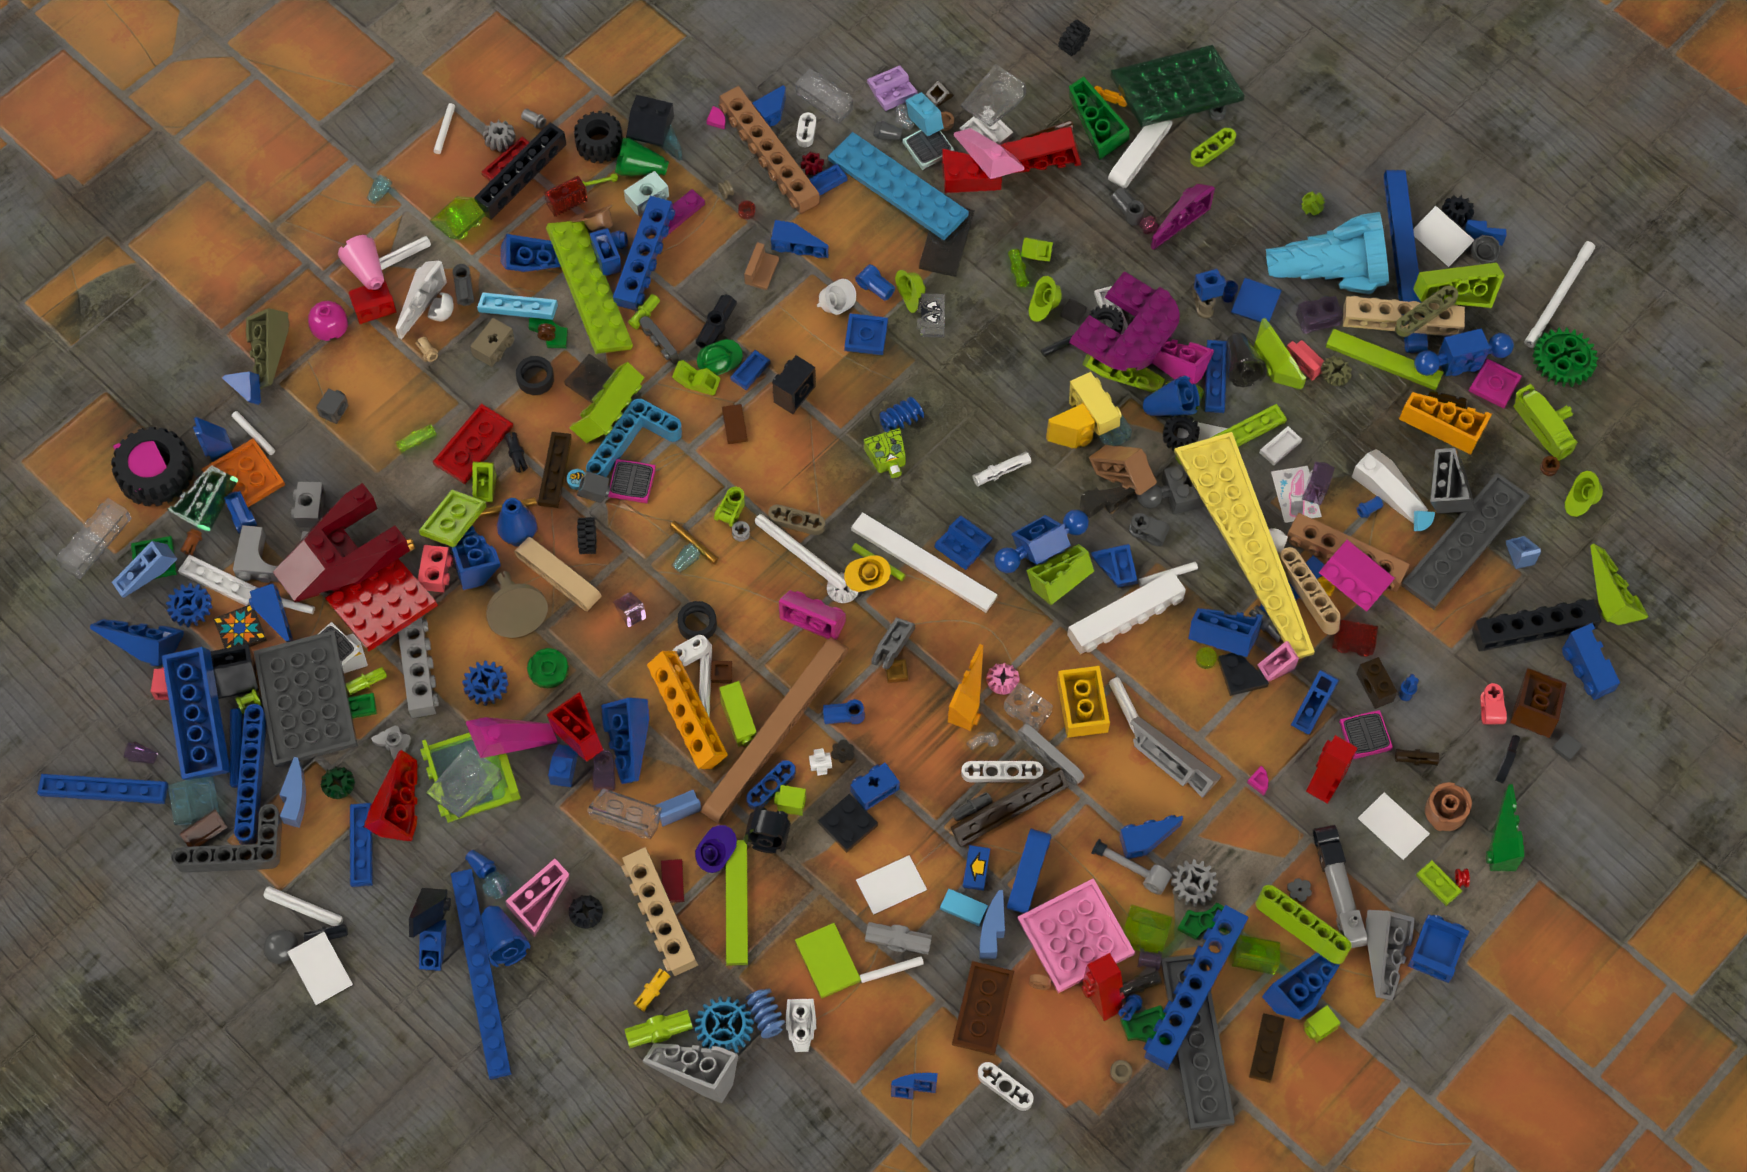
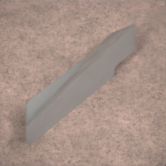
M1136 717L1131 720L1130 724L1133 725L1135 734L1133 739L1134 747L1179 784L1184 786L1188 782L1203 798L1221 778L1220 774L1142 718Z

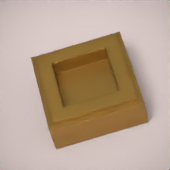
M906 659L894 660L892 666L888 670L886 669L888 683L908 681Z

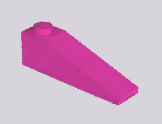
M1172 339L1166 342L1152 363L1173 379L1185 375L1191 378L1189 380L1191 384H1196L1202 379L1214 350L1191 342L1189 346L1178 344V340Z
M489 717L466 721L480 758L557 743V738L550 723Z

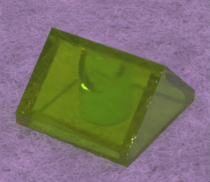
M1131 904L1123 932L1134 950L1161 958L1173 917Z
M1240 934L1236 941L1232 966L1275 975L1280 964V942Z

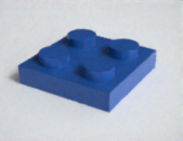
M849 313L844 351L883 355L888 318Z

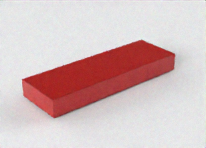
M522 136L482 170V175L491 181L529 141Z

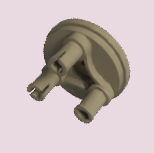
M503 571L505 577H503L501 572L497 576L501 585L500 590L494 594L487 606V622L493 632L500 636L508 638L521 637L533 632L543 623L548 612L547 601L542 592L528 584H515L509 572Z

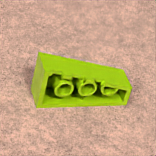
M629 362L619 366L603 385L605 390H600L593 397V403L581 412L580 416L582 419L573 422L569 428L586 444L603 434L606 436L613 429V422H616L622 416V409L631 403V396L641 389V382L645 377Z

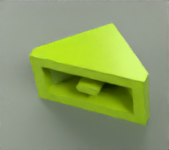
M473 461L474 498L485 502H493L497 478L494 463Z

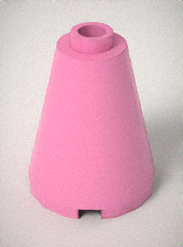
M359 235L347 240V245L344 248L342 246L339 248V259L367 289H379L384 282V277L373 238H368L367 235Z

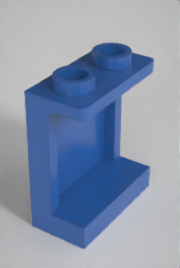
M1428 915L1424 921L1408 967L1449 983L1454 975L1455 966L1469 931L1460 924H1451L1444 921V918L1441 916Z

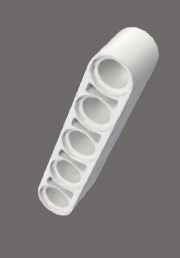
M1155 112L1113 167L1108 180L1126 189L1172 126V121Z

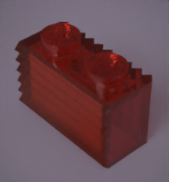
M579 176L544 192L546 204L555 217L561 213L564 214V211L567 212L571 208L574 209V206L577 207L581 203L584 204V202L588 201L586 186Z
M1340 619V629L1336 634H1333L1332 648L1340 653L1356 652L1362 657L1373 655L1376 647L1378 626Z

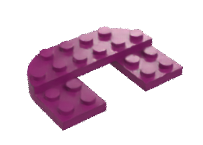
M1124 271L1107 292L1105 298L1135 316L1134 320L1121 335L1089 315L1071 337L1069 343L1111 368L1126 371L1127 368L1141 370L1148 367L1154 361L1169 338L1173 336L1179 323L1180 313L1175 300L1167 290L1160 286L1157 290H1154Z

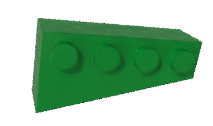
M1084 76L1069 86V98L1099 160L1130 140L1129 127Z

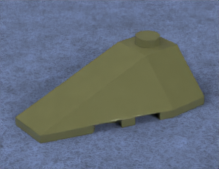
M268 308L246 317L247 342L251 343L250 357L254 358L255 361L253 371L259 374L260 389L273 383L288 334V312Z

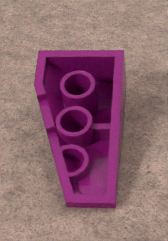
M1196 184L1192 188H1187L1152 237L1151 248L1154 250L1209 211L1215 188L1203 184Z

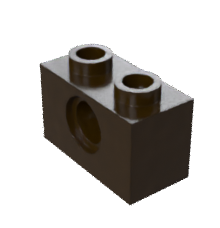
M1377 657L1360 664L1356 675L1374 708L1377 709L1394 702L1398 691L1380 658Z

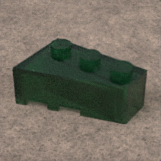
M211 465L194 482L195 485L187 493L184 492L180 496L181 499L167 510L192 525L210 532L226 503L224 498L233 491L239 479Z

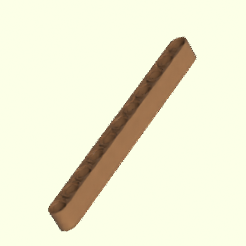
M832 637L826 641L705 802L701 810L702 814L718 824L726 818L846 657L849 650L847 646Z

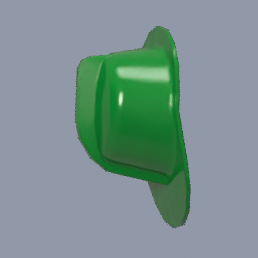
M729 339L710 344L699 352L697 357L698 368L700 370L708 368L717 376L731 371L741 363L743 357L742 349L738 343Z

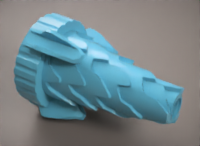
M1380 212L1361 214L1334 230L1327 231V234L1307 237L1308 240L1292 242L1283 247L1266 249L1269 276L1277 278L1301 277L1304 280L1325 277V280L1343 277V280L1339 283L1340 290L1345 289L1350 292L1372 294L1377 287L1389 284L1387 254Z

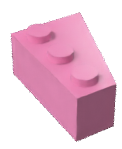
M554 859L506 900L507 908L533 937L537 934L568 882L569 873Z

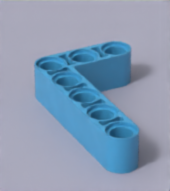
M643 399L633 400L588 461L586 471L592 473L594 470H599L598 473L594 474L607 477L615 466L616 459L621 458L642 427L668 441H678L682 437L680 420ZM616 440H622V441L619 442V443H615V442H614V441H616ZM605 455H610L608 458H603Z

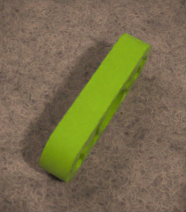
M1231 128L1221 129L1192 150L1191 164L1195 167H1203L1235 143L1236 132ZM1214 144L1218 149L1213 151L1208 146Z

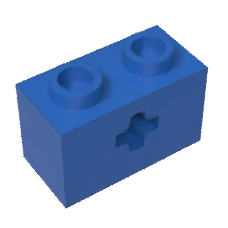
M886 763L878 764L872 767L865 776L856 777L850 785V792L867 811L898 791L900 782Z

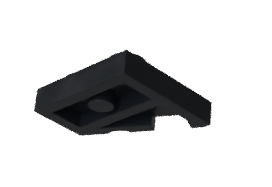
M1235 653L1218 656V662L1230 696L1268 687V681L1244 656Z

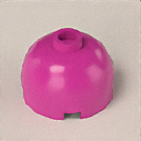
M321 301L310 310L308 315L309 328L312 334L320 340L330 341V338L334 337L337 339L347 330V315L342 306L336 302Z

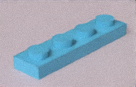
M482 293L477 309L481 313L553 320L558 303L557 300Z

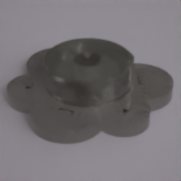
M843 739L839 743L833 744V751L831 752L833 759H838L840 763H844L846 760L854 758V746L849 744L847 740Z

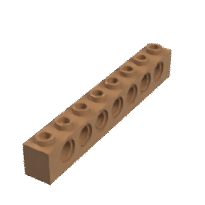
M737 86L720 95L719 109L728 116L731 126L733 128L736 127L742 141L748 143L751 153L757 155L760 165L768 170L771 180L777 182L780 192L783 195L786 194L793 209L796 208L801 214L818 205L819 192L742 89Z

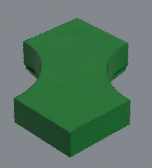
M529 318V330L533 332L536 331L538 333V326L541 324L555 326V338L551 341H546L547 348H567L568 328L560 327L550 319Z
M1216 902L1211 909L1204 912L1187 910L1177 930L1197 940L1201 934L1207 931L1208 927L1213 928L1215 922L1212 920L1217 910L1222 911L1224 906ZM1226 928L1219 929V931L1226 932L1227 930Z

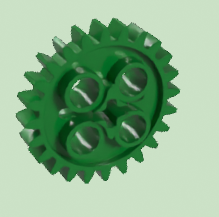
M1559 327L1556 333L1552 329L1549 331V334L1544 333L1542 338L1538 339L1533 349L1535 350L1532 355L1535 358L1533 364H1538L1536 371L1542 370L1541 377L1547 375V382L1553 379L1555 380L1554 385L1561 382L1563 387H1565L1566 383L1573 387L1575 382L1578 385L1581 384L1582 380L1586 382L1589 376L1593 375L1598 361V357H1595L1597 350H1592L1594 344H1588L1590 338L1583 339V333L1576 335V329L1570 333L1567 327L1564 332Z

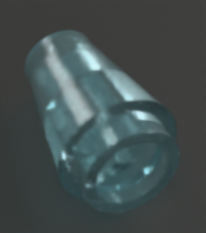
M379 175L378 178L375 177L366 198L371 203L377 204L391 190L392 182L383 175Z
M691 543L687 546L684 545L672 563L673 568L681 573L699 559L701 552Z

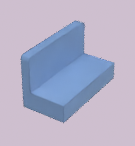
M694 790L654 805L662 827L702 810L701 802L697 799Z

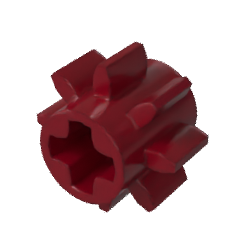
M810 151L806 156H802L803 162H800L801 169H805L806 175L815 176L818 172H822L824 159H820V153L816 154Z

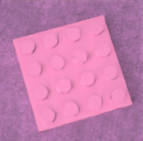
M1094 878L1018 916L1020 925L1058 993L1082 982L1087 964L1108 953L1111 954L1116 964L1135 955V951Z

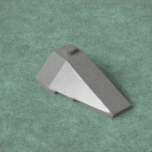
M1368 910L1365 931L1377 998L1393 1001L1400 979L1398 971L1400 965L1404 964L1406 960L1404 952L1406 946H1410L1412 942L1413 917L1382 910Z

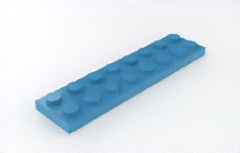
M854 132L828 156V161L834 165L838 164L848 175L943 240L969 216L968 210Z

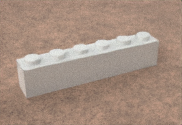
M1172 570L1069 626L1067 636L1080 655L1084 652H1092L1096 649L1097 645L1103 642H1110L1115 635L1119 633L1124 634L1135 624H1143L1150 616L1154 614L1159 615L1166 610V607L1182 602L1186 589Z

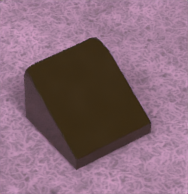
M939 80L925 93L937 107L954 96Z

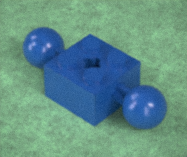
M1481 328L1445 337L1438 355L1433 351H1422L1416 356L1414 365L1415 369L1425 376L1437 372L1439 366H1441L1445 377L1450 375L1458 376L1463 372H1475L1481 369L1488 354H1492L1497 358L1509 356L1513 351L1514 343L1512 338L1505 333H1497L1487 342Z
M1071 510L1064 516L1062 524L1044 515L1013 532L1012 537L1017 548L1006 547L1000 549L994 558L996 568L1002 573H1012L1018 569L1020 560L1023 558L1037 565L1045 563L1053 555L1063 553L1066 548L1071 546L1067 537L1068 533L1071 535H1081L1087 530L1089 525L1087 515L1081 510Z

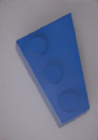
M1198 608L1191 621L1188 639L1248 657L1259 636L1263 615L1256 614V617L1243 616L1244 613L1237 612V615H1228L1220 610Z
M1591 623L1570 633L1562 648L1564 658L1573 666L1574 674L1583 682L1586 693L1591 695L1593 700H1596L1614 692L1620 681L1610 660H1605L1600 649L1603 647L1601 641H1596L1592 632L1595 627Z

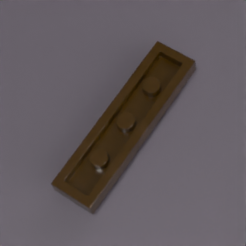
M551 433L538 506L559 507L572 434Z

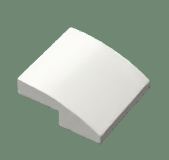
M989 108L977 118L973 116L960 127L961 131L971 128L999 145L1004 144L1014 136L1013 131Z

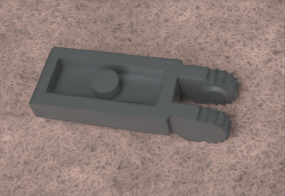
M642 317L640 325L644 334L649 336L655 347L659 345L662 349L660 352L666 361L669 359L673 365L679 361V357L675 348L649 317Z
M895 618L878 644L871 663L878 665L884 653L887 656L883 662V668L888 670L892 666L894 658L898 656L915 630V624Z

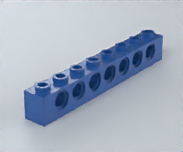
M1227 905L1224 906L1222 911L1217 910L1212 920L1215 922V925L1212 929L1208 927L1203 937L1206 940L1203 947L1198 946L1193 955L1196 958L1194 964H1188L1183 974L1186 976L1183 984L1179 982L1173 992L1176 995L1174 1001L1169 1000L1163 1011L1166 1013V1016L1163 1020H1158L1153 1029L1156 1032L1154 1038L1151 1039L1149 1037L1143 1048L1146 1050L1144 1058L1166 1070L1169 1069L1248 920V916ZM1226 928L1229 934H1221L1219 929ZM1216 946L1220 952L1213 953L1209 947ZM1206 964L1209 966L1210 970L1203 971L1200 969L1199 965ZM1189 983H1198L1200 989H1192ZM1185 1000L1189 1002L1190 1007L1184 1008L1179 1002ZM1177 1019L1181 1025L1177 1027L1172 1026L1169 1020ZM1162 1037L1168 1038L1171 1044L1163 1045L1159 1039Z

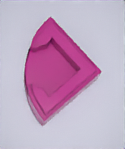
M713 106L706 120L707 125L725 129L726 123L723 112Z
M1260 766L1247 783L1263 796L1268 789L1269 781L1266 770Z

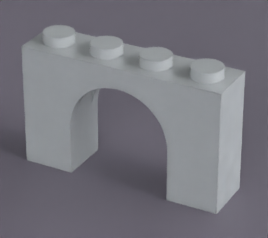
M242 525L233 571L236 577L243 581L254 579L264 583H269L270 581L279 582L273 574V571L278 566L269 565L262 560L266 540L263 527ZM302 531L301 540L308 533L307 531Z

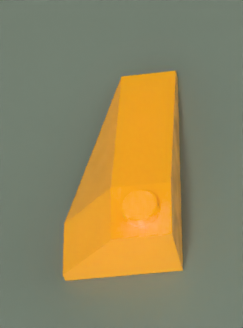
M979 644L970 662V671H965L962 683H959L948 711V723L969 731L972 730L973 725H978L981 718L979 713L983 645Z

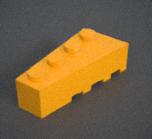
M1412 392L1399 420L1471 455L1492 413L1485 412L1483 414L1475 412L1476 409L1467 407V409L1455 406L1456 404L1452 402L1442 403L1437 398Z

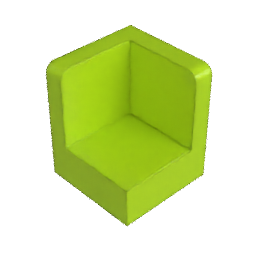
M1024 237L1021 256L1050 262L1053 242Z

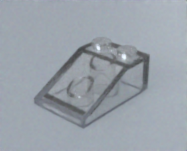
M995 64L961 104V108L991 127L1012 111L1027 94L1025 83Z
M466 746L426 794L460 818L489 795L502 780L501 771L490 761L480 758L476 751Z

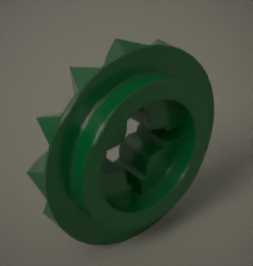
M335 766L331 770L327 769L325 775L322 776L320 785L326 796L332 799H341L352 792L355 786V779L352 772L345 767ZM333 777L337 778L338 780L342 778V788L337 784L333 786Z

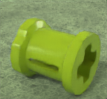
M255 689L243 697H235L242 714L251 704L262 706Z

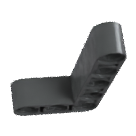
M265 804L261 807L259 811L257 844L179 847L172 852L171 860L180 872L273 869L280 863L281 814L273 804ZM269 814H275L272 819H266ZM268 834H274L271 839H265ZM252 854L250 859L243 860L245 855ZM267 854H273L272 858L268 860L264 859V857ZM225 855H230L227 861H221ZM209 856L205 862H200L202 857ZM187 857L185 862L178 863L180 858Z

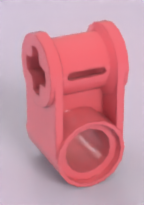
M1489 684L1480 695L1482 723L1484 725L1505 724L1507 712L1504 704L1503 689L1498 684Z

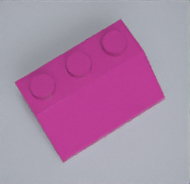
M1348 539L1319 572L1366 612L1395 579V577Z
M789 590L779 600L780 619L826 639L832 637L837 640L846 622V613L841 609L829 607L818 599H810L799 591Z

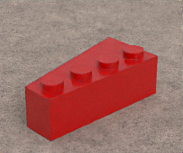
M1063 127L1056 131L1044 132L1040 135L1024 137L1021 140L1005 142L1000 145L1013 154L1024 166V170L1015 173L1029 172L1030 168L1046 170L1047 166L1057 165L1058 168L1066 167V164L1074 163L1075 166L1081 165L1078 146L1071 127Z

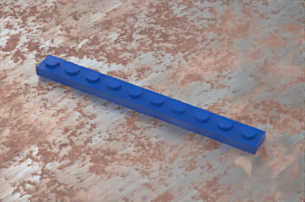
M468 869L451 873L489 1079L512 1075L491 964L487 954L473 871Z

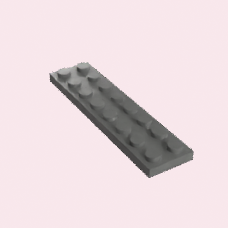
M1496 473L1474 499L1477 511L1463 512L1406 577L1401 586L1434 610L1527 502L1530 496L1499 473Z
M1194 954L1161 958L1167 1001H1174L1176 995L1173 992L1179 982L1183 984L1186 978L1183 974L1188 964L1193 965L1196 960L1193 957ZM1206 964L1199 965L1201 970L1207 971ZM1189 983L1192 989H1200L1198 983ZM1210 990L1177 1052L1190 1130L1235 1124ZM1185 1000L1179 1002L1184 1008L1190 1007L1189 1002ZM1171 1019L1172 1026L1177 1027L1181 1025L1177 1019Z

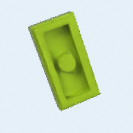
M1432 860L1416 874V877L1445 906L1462 893V890Z

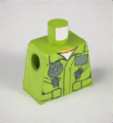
M900 428L864 439V450L879 473L889 471L891 478H897L902 475L900 467L905 465L906 456Z

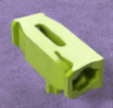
M1532 384L1520 389L1516 393L1513 407L1541 444L1559 461L1573 453L1578 442L1563 422V420L1573 416L1572 408L1566 405L1555 411L1546 398L1535 391ZM1528 390L1530 391L1529 394L1523 396L1524 392Z

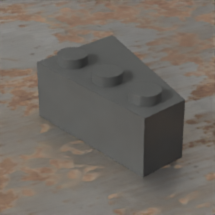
M1455 448L1435 449L1430 502L1437 513L1477 511L1462 459Z

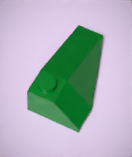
M1509 784L1504 791L1489 850L1486 851V863L1489 864L1490 871H1516L1525 857L1522 831H1518L1519 815H1514L1517 803L1513 784Z

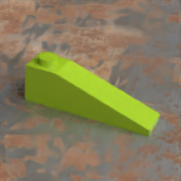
M1089 354L1086 355L1083 361L1085 367L1104 378L1152 393L1162 388L1165 381L1163 377L1148 368L1141 370L1127 368L1126 371L1117 370L1101 363Z
M1592 544L1590 548L1598 603L1602 610V617L1607 622H1612L1616 625L1631 623L1649 617L1637 595L1632 596L1628 591V582L1616 573L1618 568L1606 550Z

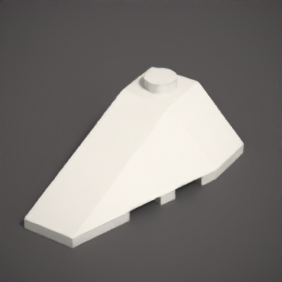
M441 261L425 262L422 267L416 270L396 325L397 335L401 340L447 283Z
M1375 449L1368 452L1355 466L1352 478L1380 497L1381 500L1413 524L1414 511H1428L1394 462L1379 450Z

